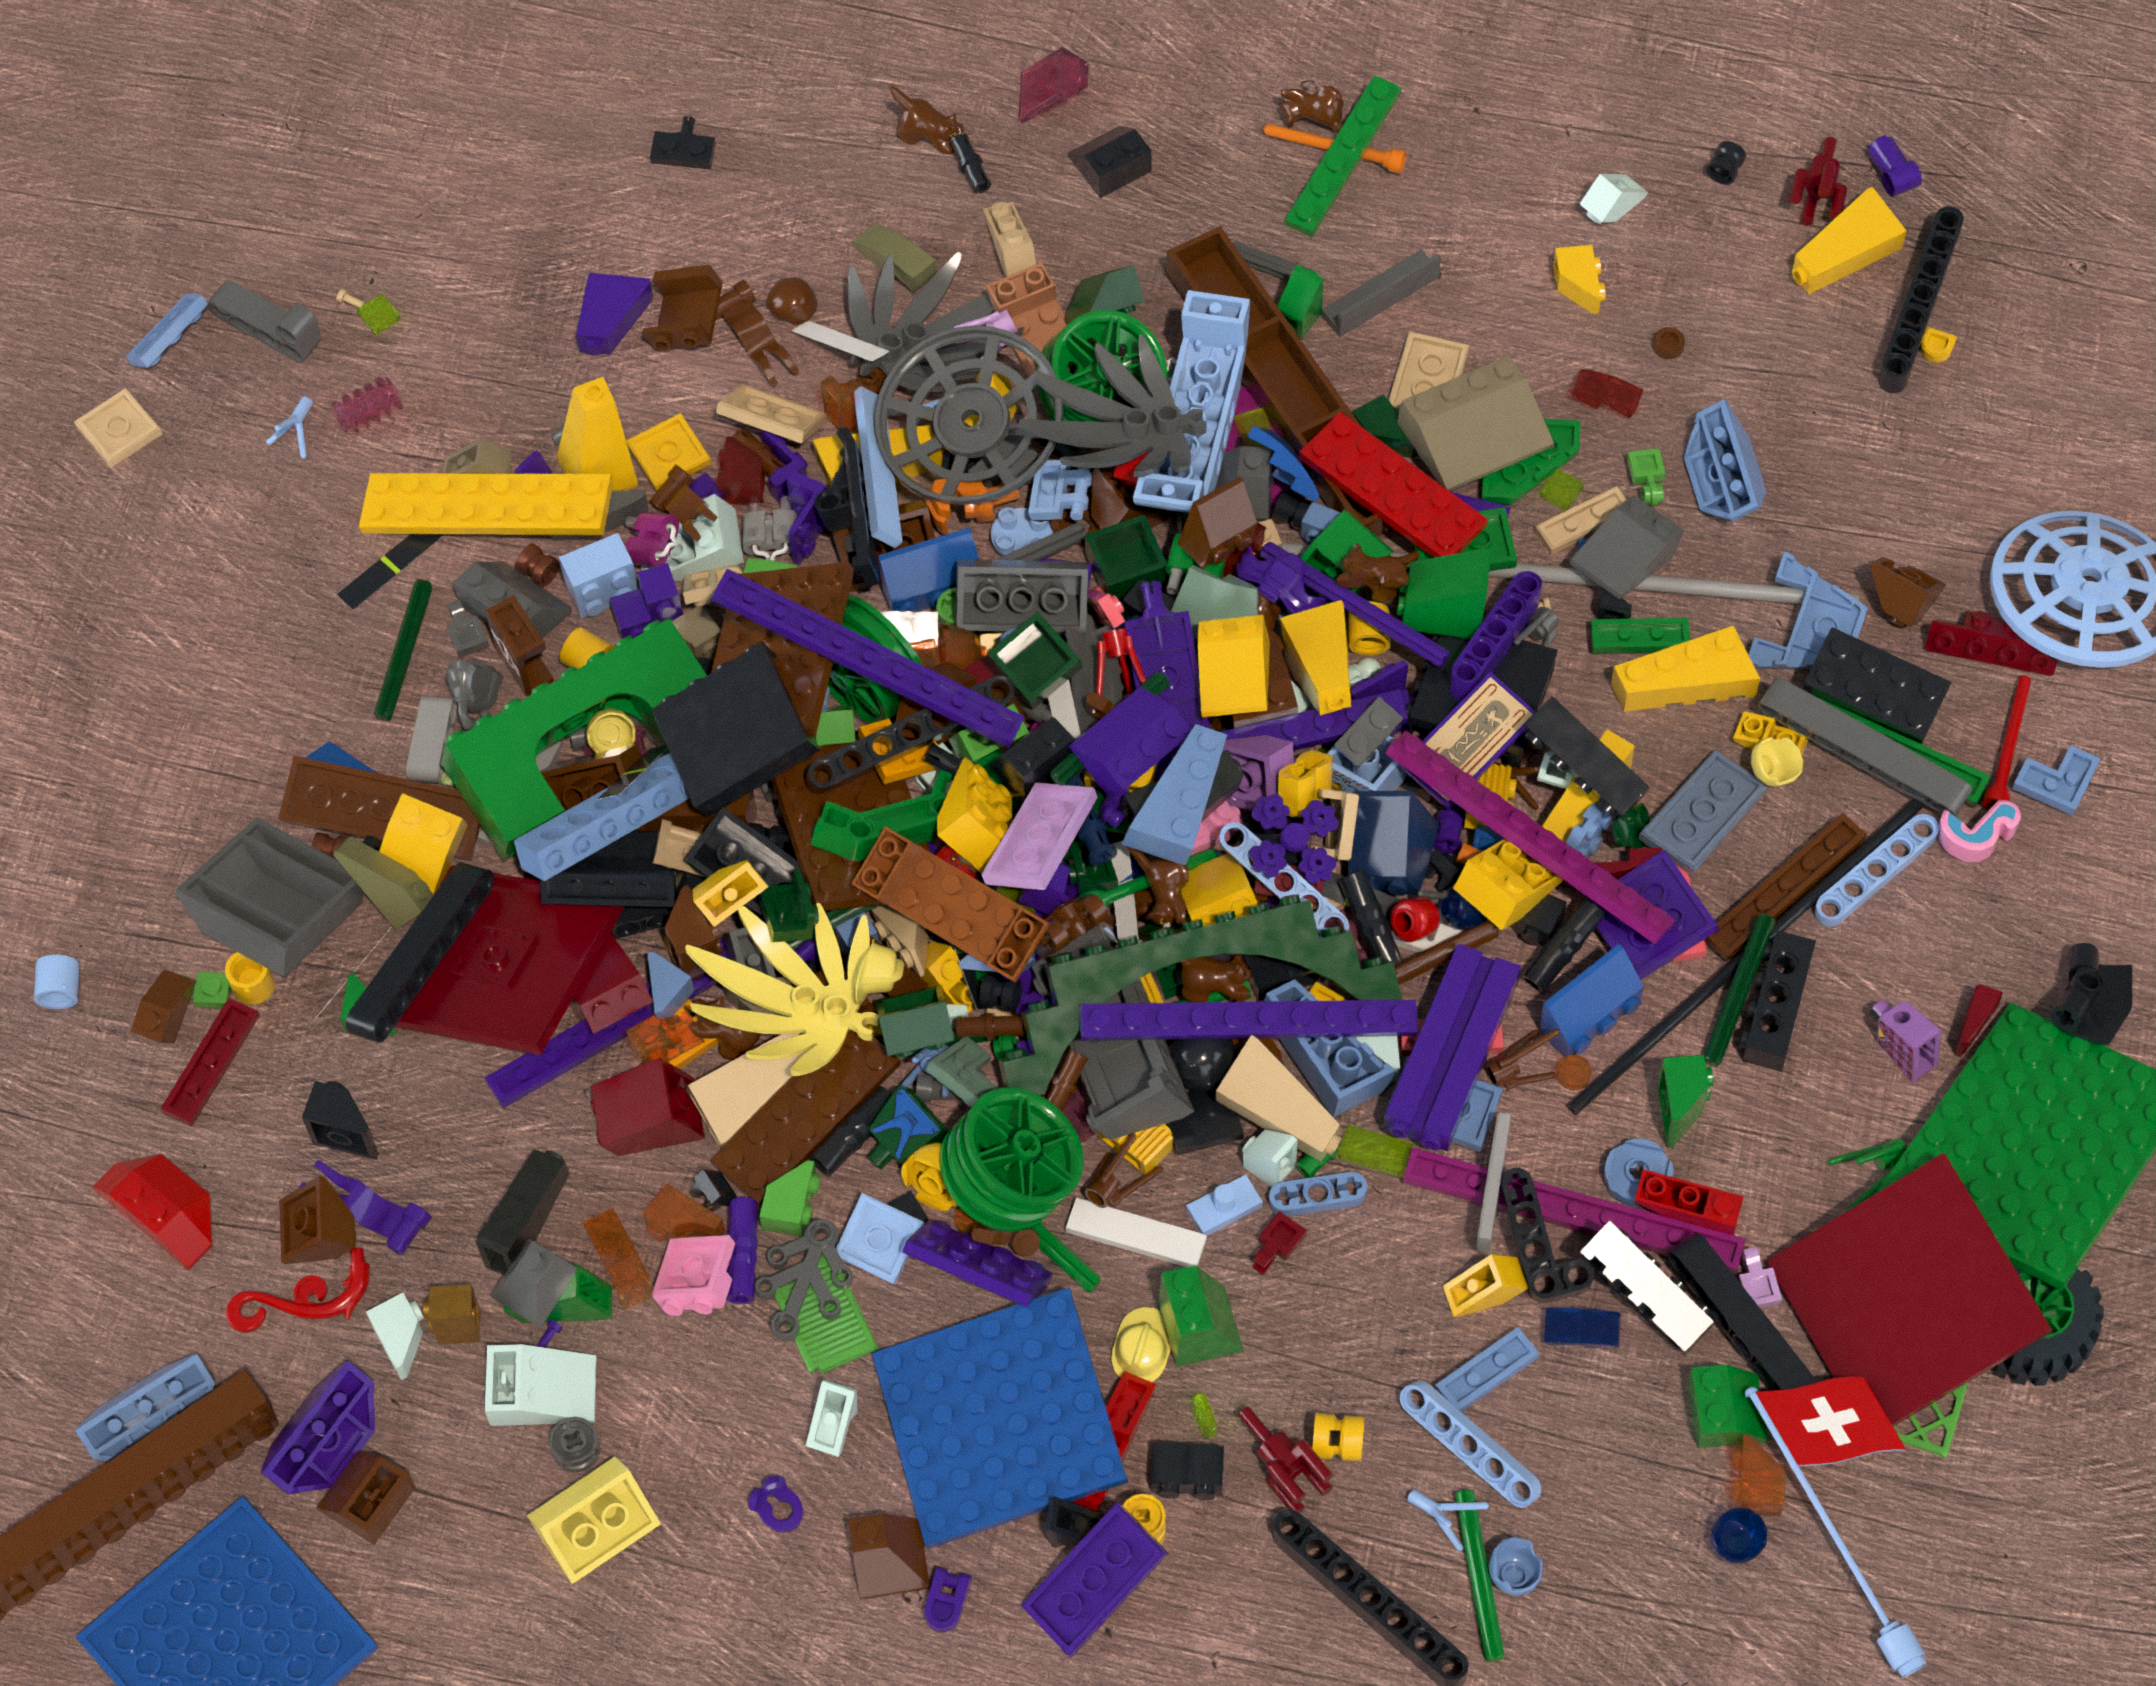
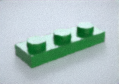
M1688 618L1591 619L1592 654L1654 653L1690 640Z

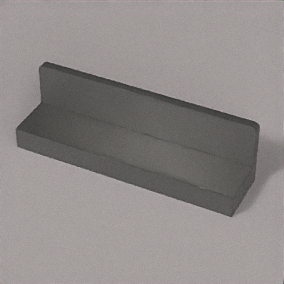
M1421 249L1323 308L1321 317L1341 337L1439 278L1441 257L1436 254L1429 258Z
M1108 625L1086 635L1072 627L1066 629L1067 645L1081 660L1083 667L1071 677L1074 707L1081 735L1099 721L1097 718L1086 713L1085 703L1089 693H1096L1098 661L1096 642L1103 641L1102 632L1114 630ZM1105 652L1102 697L1117 706L1123 701L1118 656L1109 658L1108 652Z

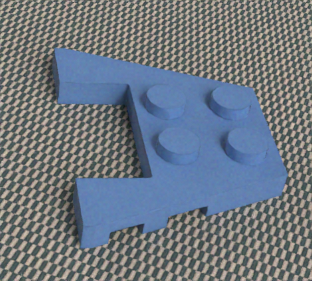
M1784 551L1775 582L1806 591L1787 647L1754 637L1748 655L1755 669H1811L1831 627L1858 639L1868 607L1835 584L1832 586L1819 577L1818 573L1809 566L1806 568L1796 561L1793 555Z

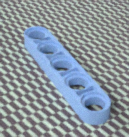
M1927 814L1914 816L1817 900L1814 911L1816 920L1827 927L1837 926L1935 842L1939 830L1938 822L1935 818ZM1920 824L1927 825L1931 829L1932 834L1928 837H1920L1915 833L1914 827ZM1895 844H1902L1907 847L1909 854L1904 857L1896 856L1892 853L1891 847ZM1880 864L1885 868L1886 873L1880 877L1873 876L1869 873L1868 866ZM1852 883L1857 884L1861 887L1863 893L1853 897L1845 892L1844 887ZM1828 903L1836 905L1839 909V914L1832 917L1825 915L1821 910L1822 905Z
M1231 822L1223 826L1219 835L1222 848L1278 899L1288 895L1299 894L1300 899L1310 895L1318 900L1319 907L1313 914L1319 935H1322L1321 929L1324 928L1325 922L1330 918H1338L1343 923L1344 929L1349 930L1347 918L1288 864L1284 869H1280L1278 875L1281 873L1291 875L1294 885L1289 891H1279L1274 884L1276 877L1269 878L1263 871H1255L1249 862L1250 850L1254 846H1260L1262 841L1241 823ZM1233 828L1239 829L1244 835L1243 843L1237 847L1227 845L1224 839L1226 832Z
M1418 1380L1409 1384L1401 1391L1400 1403L1403 1409L1511 1504L1523 1508L1529 1506L1540 1497L1541 1485L1536 1476L1430 1384ZM1413 1389L1422 1393L1424 1397L1423 1407L1417 1406L1412 1401L1411 1392ZM1438 1412L1445 1413L1451 1421L1450 1429H1444L1439 1425L1437 1421ZM1465 1435L1475 1439L1477 1443L1476 1452H1470L1464 1446L1463 1438ZM1491 1458H1496L1502 1463L1504 1468L1502 1475H1497L1491 1470ZM1518 1481L1528 1485L1530 1489L1529 1498H1523L1517 1492L1516 1484Z

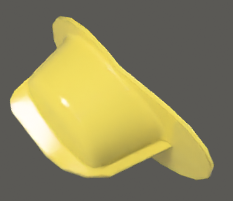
M872 939V945L866 952L859 969L856 983V1002L858 1004H861L868 994L891 991L894 983L903 976L904 962L897 959L895 950L875 944V939Z
M1149 1307L1134 1309L1121 1322L1112 1349L1111 1359L1114 1371L1120 1378L1124 1371L1150 1382L1155 1381L1161 1376L1171 1348L1159 1310Z

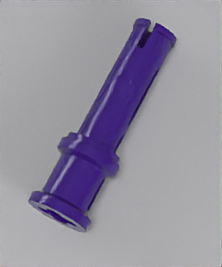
M1456 803L1449 810L1444 807L1437 816L1439 828L1433 847L1445 850L1448 853H1457L1462 847L1460 834L1461 829L1465 825V814L1463 813L1464 809Z

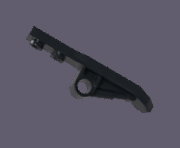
M843 427L835 432L842 447L840 451L842 462L839 470L835 473L831 487L820 492L815 498L814 504L828 530L839 531L853 527L854 531L849 533L852 548L856 551V556L852 557V563L856 575H862L868 587L879 584L875 539L871 536L861 452L848 428Z

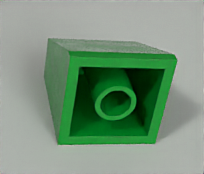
M1483 548L1410 562L1409 581L1406 585L1400 587V594H1406V596H1399L1397 615L1403 616L1402 622L1418 632L1471 639L1482 624L1492 549Z
M1196 1265L1162 1272L1158 1306L1176 1367L1243 1352L1242 1342L1224 1285Z

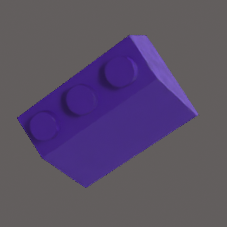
M1139 687L1068 747L1106 795L1111 798L1128 788L1186 739L1192 729L1172 704Z

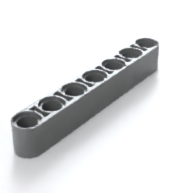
M1776 677L1758 704L1759 709L1769 717L1775 718L1781 724L1941 814L1946 810L1956 817L1972 792V787L1963 779L1787 680Z

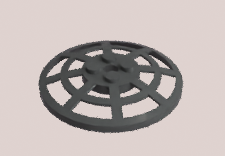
M978 325L956 327L939 332L921 341L894 365L885 379L878 396L875 410V433L879 449L888 467L909 489L927 499L945 504H978L1000 498L1016 490L1030 480L1045 464L1057 442L1049 440L1038 460L1017 479L1009 469L1023 456L1033 438L1042 437L1022 429L1018 423H1010L1008 408L1024 398L1028 410V419L1037 420V406L1032 391L1039 384L1035 380L1036 372L1024 380L1015 370L996 361L999 343L1009 345L1023 352L1038 365L1039 369L1037 371L1057 378L1048 360L1040 350L1026 339L996 327ZM987 340L983 359H965L945 366L936 351L946 345L960 341ZM925 357L934 373L919 387L912 401L908 402L893 397L896 388L904 376L917 362ZM966 370H981L978 383H967L957 386L951 376ZM993 372L1007 377L1017 387L1002 397L998 391L990 387ZM938 383H941L947 393L941 398L936 409L923 406L922 403L928 393ZM1054 398V421H1063L1062 399ZM889 409L907 415L906 432L911 446L910 450L895 456L891 451L887 435ZM976 414L980 416L979 422L972 427L964 425V420L969 415ZM917 418L933 421L937 437L920 445L917 435ZM1006 436L1023 437L1016 450L1004 460L997 447L1000 446ZM944 447L947 451L956 455L950 471L934 463L928 455ZM986 455L993 466L981 472L964 473L969 458ZM919 460L930 472L947 479L941 494L918 485L906 475L901 467ZM999 475L1005 485L995 491L981 495L954 496L960 482H977Z

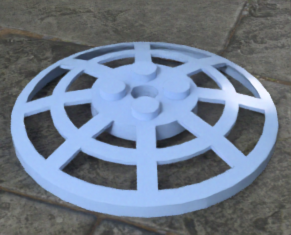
M2057 511L2039 515L2023 522L2013 529L2001 542L1991 567V592L2002 618L2029 645L2061 661L2097 668L2120 667L2133 664L2156 653V635L2152 638L2142 623L2156 603V574L2151 563L2146 558V556L2153 554L2156 556V542L2146 534L2125 522L2109 516L2083 511ZM2074 520L2087 523V527H2065L2052 532L2040 526L2041 524L2055 521ZM2100 525L2125 533L2142 545L2135 547L2121 536L2100 529ZM2024 531H2028L2039 538L2030 547L2024 562L2004 563L2005 555L2017 536ZM2086 534L2087 545L2070 547L2060 537ZM2100 537L2119 544L2126 551L2115 555L2101 548ZM2047 544L2060 553L2054 564L2035 562L2038 553ZM2138 560L2146 573L2148 582L2130 577L2126 564ZM2023 574L2026 590L2035 604L2022 614L2016 610L2007 595L2003 575ZM2034 574L2051 575V585L2054 591L2044 597L2036 584ZM2083 576H2092L2098 582L2087 581ZM2129 589L2147 594L2144 604L2137 612H2134L2125 601ZM2063 601L2068 606L2081 611L2082 620L2071 617L2054 606ZM2114 609L2123 618L2114 622H2095L2096 614L2106 613ZM2045 613L2056 622L2080 631L2078 648L2051 639L2035 629L2031 623ZM2130 628L2141 643L2138 646L2119 651H2092L2094 634H2111Z

